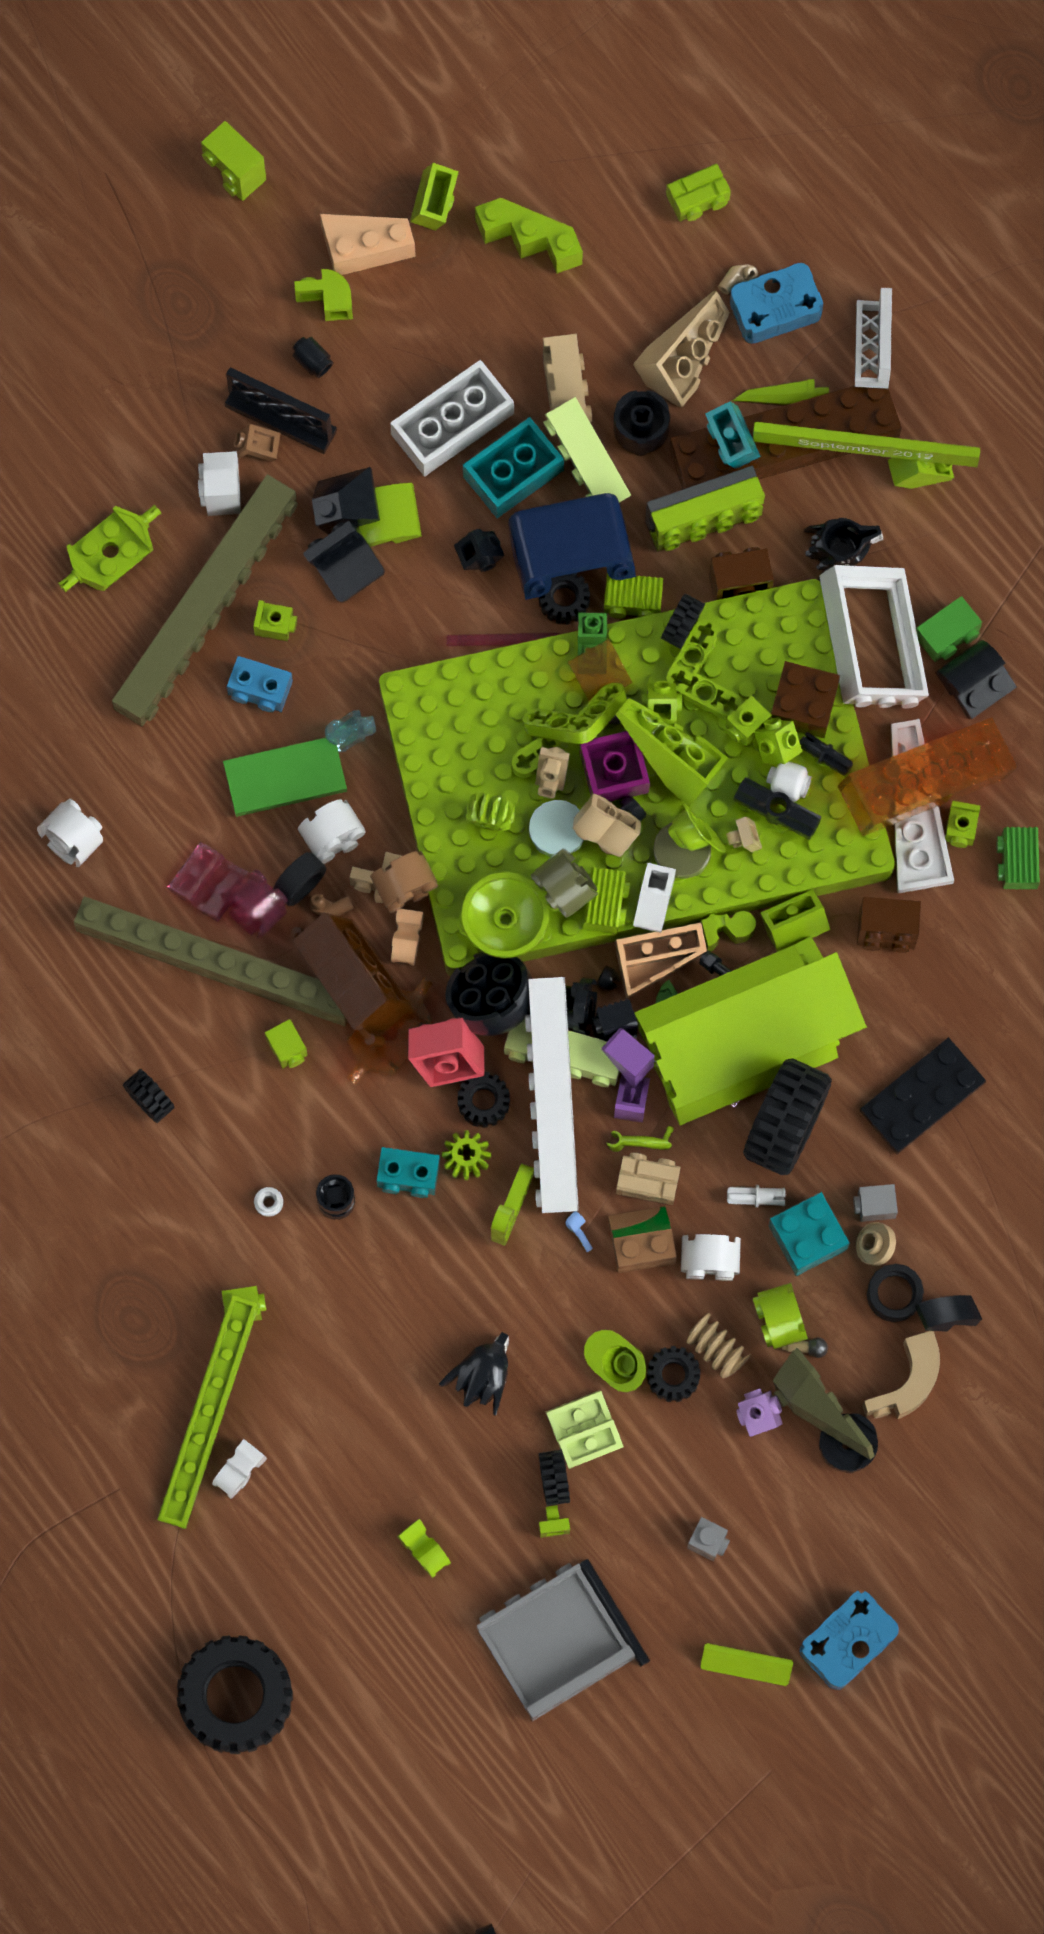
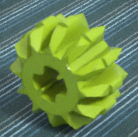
M475 793L471 795L466 807V818L475 826L505 831L510 829L511 823L514 821L515 806L512 801L506 798Z
M469 1130L464 1131V1138L462 1139L459 1134L454 1133L453 1140L455 1143L451 1141L444 1143L445 1147L449 1150L442 1152V1158L448 1160L444 1167L446 1170L454 1168L453 1177L457 1178L460 1172H464L463 1177L467 1181L469 1180V1172H473L474 1176L478 1178L480 1177L478 1167L483 1170L488 1169L489 1165L484 1160L491 1159V1152L484 1150L489 1147L488 1141L479 1143L481 1138L479 1133H476L472 1139L470 1138ZM464 1150L470 1151V1155H472L470 1160H463Z

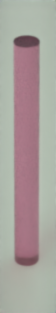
M560 632L447 635V646L515 645L560 635Z

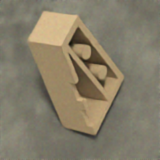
M577 334L543 338V364L550 411L576 397L588 420L592 422L591 406H586L585 396H588V385L586 379L582 380L581 371L585 370L583 353L579 354Z

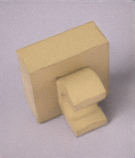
M748 817L736 820L738 830L726 834L729 845H733L734 848L743 846L750 852L762 849L755 822Z

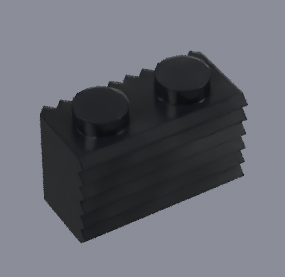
M626 998L625 1001L620 1000L619 1003L614 1002L613 1005L609 1003L608 1007L604 1005L603 1008H597L596 1017L592 1018L593 1025H591L595 1038L608 1042L619 1028L624 1029L633 1038L637 1037L638 1023L629 999Z

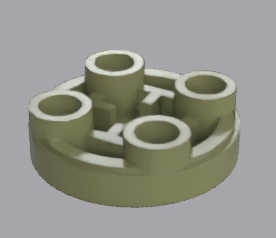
M672 823L663 827L657 834L654 842L653 852L657 865L676 869L675 878L686 879L702 874L711 857V845L695 851L681 848L668 834V829Z

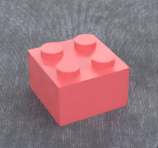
M451 1018L444 1022L423 1024L420 1027L409 1029L408 1059L430 1087L484 1076V1045L475 1033L469 1029L463 1018Z

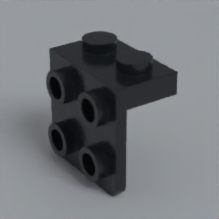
M350 521L346 523L341 522L331 529V534L324 539L319 538L308 545V550L303 553L307 561L317 568L335 598L341 603L349 600L385 573L384 567L358 527Z

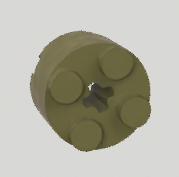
M562 848L535 869L531 877L540 888L544 887L548 892L545 895L548 903L555 910L558 908L567 918L597 896L598 892L596 891L598 889L582 866L579 867L575 862L571 863L575 860L573 855Z

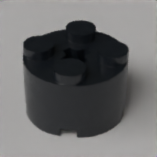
M649 390L630 391L622 396L617 402L614 412L613 432L617 442L624 449L638 456L651 453L664 444L668 437L670 413L666 401L656 392Z

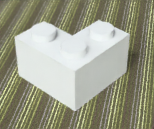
M237 451L203 453L204 463L198 464V489L201 507H206L208 516L240 514L241 499Z

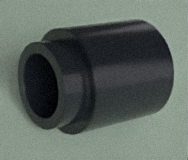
M302 337L292 348L294 350L292 357L310 375H315L317 378L327 373L334 363L330 359L331 355L313 337L307 339Z

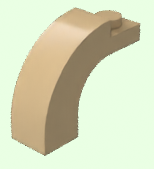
M934 1331L921 1333L904 1340L903 1346L910 1365L909 1379L900 1389L894 1392L865 1400L862 1407L866 1417L873 1415L874 1419L891 1414L890 1409L894 1408L897 1419H900L912 1413L926 1400L936 1382L940 1367V1353Z

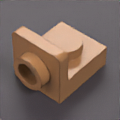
M253 424L247 425L237 432L234 439V447H237L238 458L248 454L273 462L277 459L281 433Z

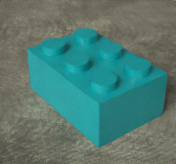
M531 417L463 464L464 479L496 518L502 516L564 471V458Z

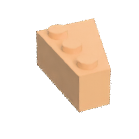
M320 214L321 228L333 271L341 275L415 257V242L408 218Z
M697 923L662 930L661 933L652 932L617 939L614 945L625 998L633 996L701 957L707 951L702 924Z

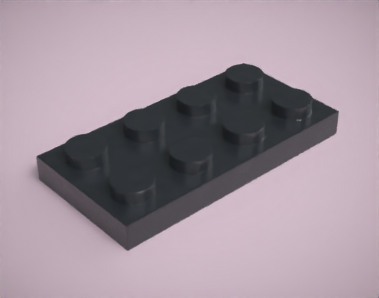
M948 1037L860 1108V1112L898 1155L983 1086L986 1080Z

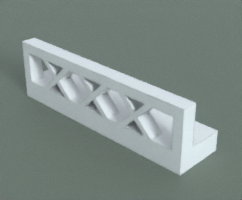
M881 288L879 301L857 300L855 387L886 389L889 387L891 371L892 288ZM862 310L878 311V315L869 319L862 313ZM870 328L878 335L869 339L863 332ZM870 348L877 355L872 359H868L862 353ZM870 369L877 375V378L861 377V374Z

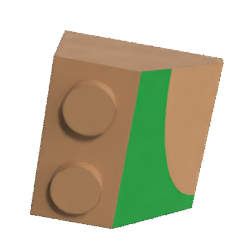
M666 1206L608 1216L618 1273L676 1264L677 1256Z

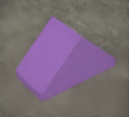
M619 1028L601 1048L633 1087H636L654 1067L655 1055L622 1028Z
M621 1074L614 1118L643 1123L650 1078H643L636 1087H633Z

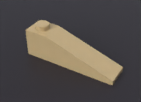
M717 291L711 292L653 341L633 364L647 387L678 407H683L697 390L701 381L698 378L702 367L708 365L710 360L708 353L713 342L718 341L730 313Z

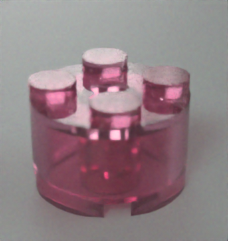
M255 869L252 873L247 872L222 895L221 900L224 906L229 903L232 908L229 914L241 928L251 935L257 932V938H262L287 914L284 904L288 900L279 889L273 890L266 883V877L259 870Z

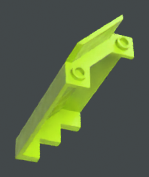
M794 945L634 1012L638 1023V1030L649 1051L655 1055L653 1068L665 1088L668 1105L680 1126L771 1087L775 1076L786 1059L794 1058L813 1068L837 1059L836 1046L840 1045L839 1039L867 1028L838 953L835 952L808 964L805 955H799Z

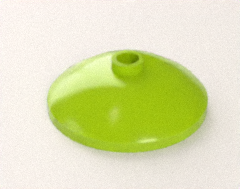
M501 872L488 875L473 885L463 902L462 924L464 931L475 947L490 956L512 958L523 955L532 950L541 941L548 927L549 907L543 892L533 881L520 874ZM507 916L511 919V922L509 924H502L500 919Z

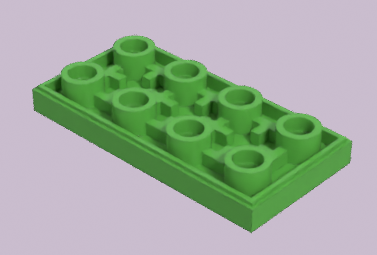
M335 736L223 761L236 817L347 792Z

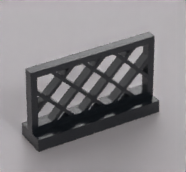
M231 367L228 369L226 377L229 396L225 401L226 408L325 454L337 432V427L331 425L330 414Z

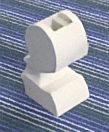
M243 1439L236 1448L235 1455L227 1460V1463L213 1480L212 1485L221 1488L232 1499L248 1483L252 1469L254 1467L259 1468L266 1461V1456Z

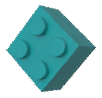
M822 1192L770 1218L768 1226L795 1276L845 1252L850 1244Z

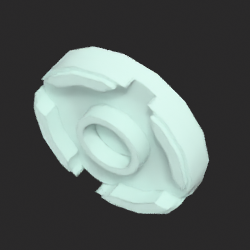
M552 800L543 803L534 811L530 819L529 835L539 852L552 857L562 848L573 853L581 847L584 840L573 830L574 817L580 811L575 805L567 801Z

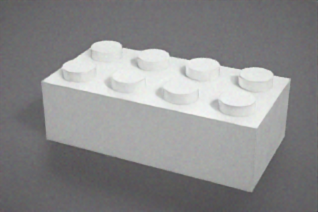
M479 360L390 423L391 435L425 477L514 414V401L484 363Z

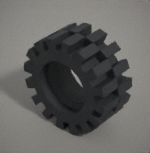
M577 573L551 578L552 586L550 591L539 597V606L544 615L547 614V619L550 621L555 619L556 624L561 625V621H566V625L571 624L573 619L577 622L578 613H586V609L589 607L590 592L588 583L585 584V579L582 575L577 577ZM560 588H568L574 592L576 598L571 605L560 606L554 601V593Z
M684 593L661 639L681 649L697 622L705 603Z
M139 1069L123 1083L126 1092L129 1093L135 1103L155 1123L160 1122L175 1108L169 1097L165 1095V1092L142 1069Z
M485 1072L483 1077L468 1079L460 1085V1090L458 1091L459 1111L468 1123L469 1121L473 1123V1126L478 1127V1124L483 1125V1128L488 1127L489 1124L494 1126L498 1120L502 1121L505 1118V1113H508L510 1103L509 1089L506 1087L504 1080L501 1081L498 1075L494 1074L492 1076L490 1072ZM482 1089L491 1091L495 1096L494 1105L487 1110L478 1109L472 1102L473 1095Z
M671 1346V1348L666 1349L665 1347L659 1353L656 1352L653 1355L652 1360L648 1364L647 1382L650 1385L651 1391L655 1392L658 1398H664L667 1402H671V1400L680 1402L684 1398H689L697 1389L700 1369L698 1360H695L691 1352H686V1349L683 1347L678 1349L676 1346ZM675 1363L684 1369L685 1378L680 1384L670 1385L664 1381L662 1371L668 1364Z
M562 1449L538 1453L546 1506L570 1503L569 1486Z

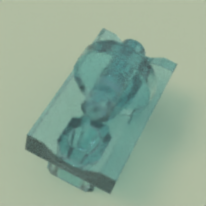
M360 710L351 711L340 720L331 721L325 728L326 739L330 743L337 745L338 752H346L354 745L365 741V736L376 733L373 716L361 717Z

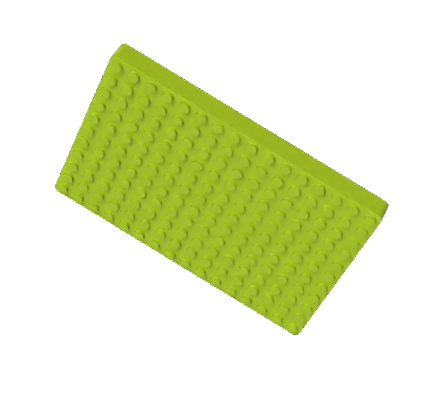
M817 579L706 602L697 620L711 619L717 624L719 629L718 639L698 674L736 693L741 698L742 704L752 695L771 714L785 661L838 674L821 583ZM674 610L607 624L606 674L577 673L578 631L387 672L380 676L381 699L417 851L421 850L438 884L437 888L428 892V898L445 970L449 976L452 975L456 968L461 970L466 964L474 960L473 955L482 952L468 938L462 936L457 929V918L462 913L463 902L469 890L482 878L501 872H521L534 882L531 874L551 858L539 852L530 838L529 825L534 811L543 803L552 800L567 801L581 810L591 797L579 753L580 744L560 741L561 749L570 755L563 791L557 790L555 798L538 795L539 785L535 784L537 773L528 778H520L513 773L511 764L513 755L538 738V736L529 735L525 731L522 721L523 715L537 708L578 715L598 691L610 683L622 684L627 697L641 704L642 694H647V683L666 681L667 673L681 650L661 639ZM708 627L704 631L700 630L701 637L698 644L701 646L707 635L712 636L710 634L711 629ZM689 650L684 654L685 660L689 663H696L701 658L700 654L695 650ZM684 676L672 677L676 686L680 683L689 686L688 693L691 694L692 687L696 683L695 681H692L690 686L684 682ZM840 683L825 739L816 738L827 745L832 744L834 750L851 760L853 766L850 772L845 776L841 775L826 764H819L818 759L803 749L802 753L790 760V762L806 767L808 775L811 776L810 787L805 798L800 797L795 803L822 816L810 840L782 825L771 824L763 815L733 800L738 787L745 777L770 789L771 784L767 783L768 773L772 766L777 768L778 764L763 763L756 738L747 746L740 741L738 743L735 742L726 732V720L682 699V711H677V724L683 727L682 732L694 739L697 735L706 739L728 758L709 784L688 806L695 815L713 829L723 842L726 850L723 853L711 846V857L702 874L686 879L675 878L662 930L699 923L702 919L709 917L711 913L731 916L740 911L749 912L775 906L811 889L814 890L817 896L887 881L891 878L895 861L854 705L843 704ZM701 687L696 691V695L701 700H708L712 697V691L707 687ZM717 694V698L713 706L716 707L718 701L725 705L724 711L729 712L731 709L736 710L734 708L735 703L733 701H730L728 704H725L720 701L721 695ZM622 723L618 725L607 724L595 738L627 730ZM797 732L800 742L801 738L806 736L805 733ZM544 743L543 747L549 749L554 747V745L552 744L548 746L546 743ZM644 755L643 758L650 787L649 793L633 796L646 812V817L641 821L638 837L621 857L606 854L597 843L589 840H584L581 847L571 853L575 858L571 863L575 862L579 867L582 866L589 876L592 867L626 872L625 881H631L629 897L628 899H622L621 908L627 909L625 926H619L618 934L583 929L586 904L567 918L560 910L555 912L549 910V922L543 941L529 952L517 956L521 961H530L615 942L617 939L655 932L633 926L647 863L657 865L653 852L657 834L663 827L672 823L684 810L682 804L685 802L678 799L665 786ZM534 757L527 761H524L522 758L519 759L518 768L525 767L526 770L529 769V762ZM475 793L490 794L512 801L515 806V816L510 829L505 831L491 830L470 823L466 818V807L471 795ZM623 799L611 801V803L620 809L622 807L620 801ZM781 804L770 806L774 813L785 811L784 806ZM748 817L755 822L762 849L750 852L743 846L734 848L733 845H729L726 834L738 830L736 820ZM542 887V888H540V889H541V891H542L543 894H544L545 888Z

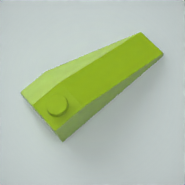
M628 698L615 714L665 786L688 806L704 790L728 759L706 739L698 735L695 739L682 732V726L676 723L670 726L661 721L658 713L631 698Z

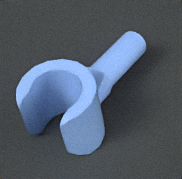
M574 1211L566 1219V1226L579 1238L586 1252H589L593 1248L584 1232L580 1229L586 1221L577 1211Z

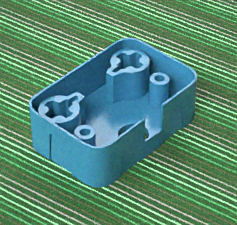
M797 263L734 285L731 290L730 306L744 340L753 344L818 322L822 315L823 300L815 285L810 268L804 263ZM768 280H773L772 283L778 282L780 284V289L776 293H768L764 288V284ZM803 303H807V305L812 306V308L808 309L806 305L803 306ZM755 320V322L757 324H760V326L756 327V325L754 323H751V321Z
M856 1591L817 1630L803 1641L800 1646V1655L830 1688L841 1690L896 1638L899 1627L896 1621L877 1604L876 1600L868 1592L860 1593ZM855 1602L859 1605L864 1602L867 1605L865 1609L866 1615L861 1612L851 1618L856 1608ZM827 1640L822 1650L823 1656L819 1653L811 1654L812 1643L817 1646ZM857 1641H863L869 1647V1654L864 1658H857L852 1653V1645Z

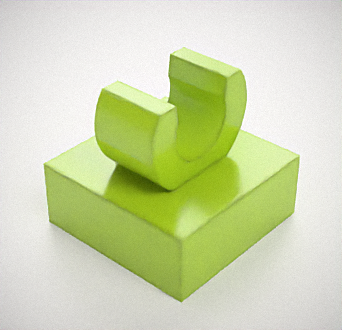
M558 1505L546 1507L547 1521L539 1522L540 1538L570 1534L569 1518L559 1519Z

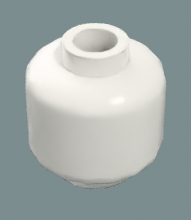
M789 761L786 764H778L777 768L772 766L768 773L767 783L771 784L770 790L772 792L785 793L791 801L795 802L800 797L805 798L810 787L811 776L808 775L806 767Z

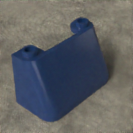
M603 493L515 512L509 518L508 525L512 554L525 600L547 594L551 589V578L591 569L606 567L609 577L615 580L636 577L634 560L619 500L614 494Z

